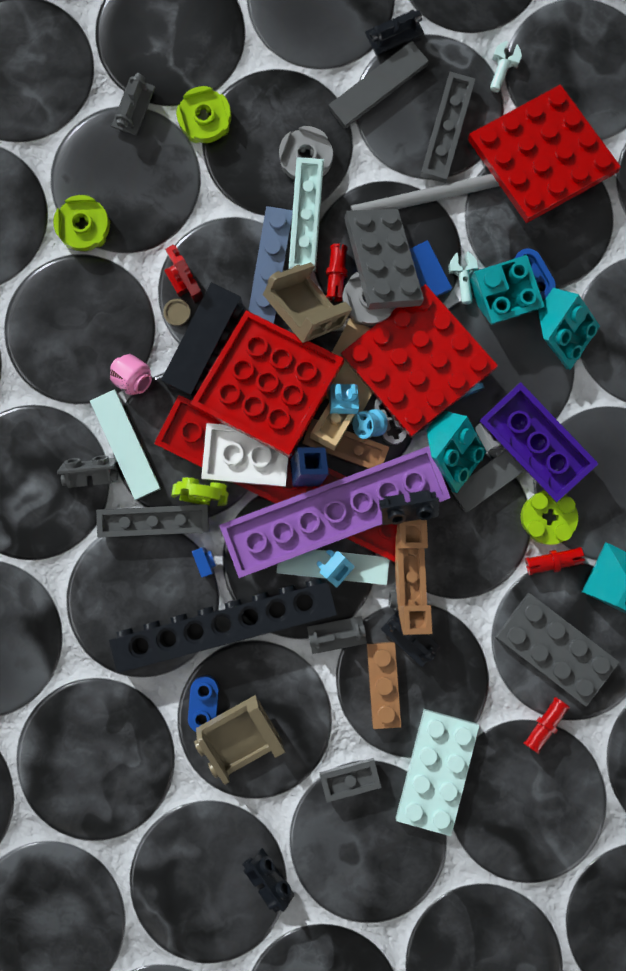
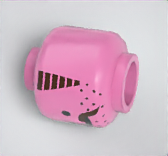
M131 354L123 355L116 358L111 364L110 380L126 394H140L145 392L152 381L151 369L136 356Z

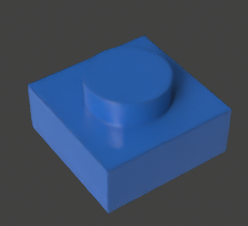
M205 547L192 551L201 578L214 574L213 567H216L217 564L212 551L207 552Z

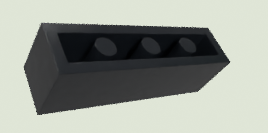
M212 282L210 283L161 379L165 385L191 398L195 397L209 369L212 368L217 360L221 346H225L232 334L230 328L233 322H238L243 314L244 307L242 306L241 296Z

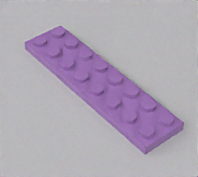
M430 446L220 524L219 526L237 575L241 578L381 525L382 512L380 511L379 500L384 499V496L404 494L405 502H410L409 493L429 489L430 492H436L439 502L451 497L442 474L432 459Z

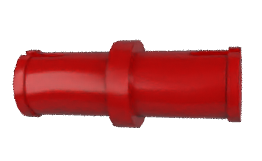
M332 244L330 246V265L326 269V276L328 277L326 297L329 301H332V297H334V302L342 301L344 279L347 278L348 270L345 269L348 247L342 244L341 249H339L340 244Z
M577 547L576 549L561 552L552 550L546 555L525 558V563L528 564L526 566L528 574L532 575L550 570L560 572L561 568L580 564L584 565L585 558L581 557L584 556L582 548Z
M554 697L553 702L542 718H537L536 722L538 724L527 740L524 741V744L537 754H540L541 749L552 733L555 735L558 731L556 727L570 707Z

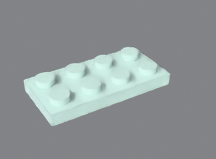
M427 709L423 710L396 814L397 822L448 836L452 835L479 724Z

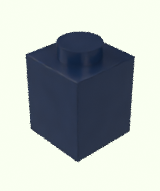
M297 448L290 460L293 487L320 486L329 474L326 448Z

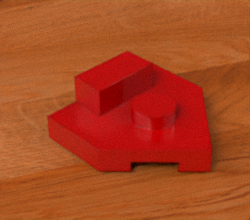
M176 245L167 247L165 250L173 265L164 271L178 296L180 297L189 292L195 303L202 300L204 296L196 280L193 279V275L183 256H180Z

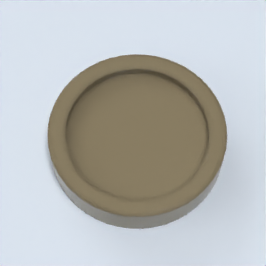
M172 299L166 303L163 314L170 325L179 327L189 321L191 310L184 300Z

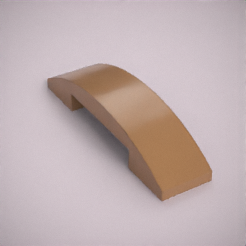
M414 520L397 524L395 577L398 611L403 635L432 634L431 605H427L424 550L428 548L427 520Z

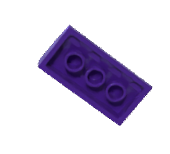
M521 382L479 420L555 502H558L599 464Z

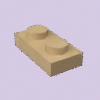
M328 404L313 428L310 438L334 451L355 414H330Z

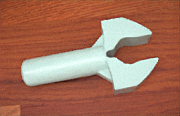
M508 41L496 47L492 60L498 62V67L490 85L492 92L497 93L500 91L508 68L518 67L522 57L518 44L513 55L509 56L508 59L505 58L506 55L504 53Z
M468 251L465 255L467 266L464 270L458 263V253L454 255L448 266L449 274H456L459 277L462 304L466 305L472 303L469 275L478 269L476 258Z

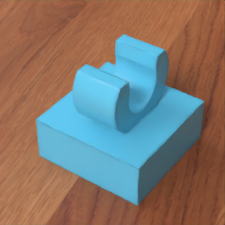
M357 384L331 385L329 389L330 414H358Z
M327 550L326 553L331 559L326 565L318 561L317 566L321 569L319 573L337 588L355 566L339 551L334 553L332 550Z

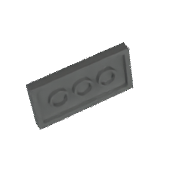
M398 208L346 211L344 219L368 310L421 306L424 298Z
M527 593L495 636L586 707L619 664L618 660L530 593Z

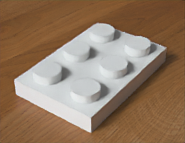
M207 423L201 479L286 487L289 457L227 425Z

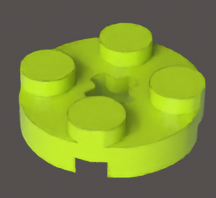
M200 86L184 94V99L181 101L180 106L178 104L176 114L182 132L191 142L210 143L228 133L231 111L229 103L222 93L219 94L213 91V88L207 86ZM201 110L211 113L207 120L197 118V116L201 115Z
M75 195L66 199L65 204L60 209L57 208L53 218L55 233L66 247L76 251H90L96 247H101L106 242L110 229V220L105 209L95 199L87 195ZM82 217L88 222L84 229L75 226V223L80 222Z
M183 477L182 481L173 484L171 497L175 498L180 495L179 500L209 506L210 501L214 500L218 501L217 506H225L228 502L229 493L226 491L227 485L210 483V486L199 484L198 479Z
M545 490L532 495L524 503L521 510V524L535 542L544 545L559 544L570 539L576 530L578 511L575 501L565 494L558 502H555ZM549 509L553 511V515H556V521H552L551 525H547V520L542 517L543 514L548 513Z

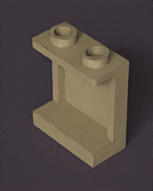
M311 262L304 265H296L292 269L283 272H275L269 277L268 285L263 293V296L302 343L341 328L352 311V308L346 301L333 306L310 278L315 267Z
M256 695L196 728L197 740L194 741L196 749L201 756L206 755L210 761L208 766L212 775L215 778L220 777L224 785L230 782L229 775L266 753L271 751L275 758L285 753L282 738Z

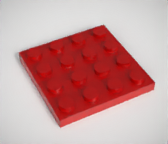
M561 84L473 131L468 137V141L525 223L534 220L617 174L621 168Z
M426 284L421 287L424 298L421 306L395 308L386 320L374 325L341 352V357L344 358L347 364L411 438L498 367L496 362Z
M246 310L190 404L192 408L290 458L343 366L344 358L310 341L302 343L294 333Z

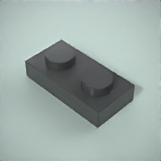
M374 758L319 772L327 803L382 788Z

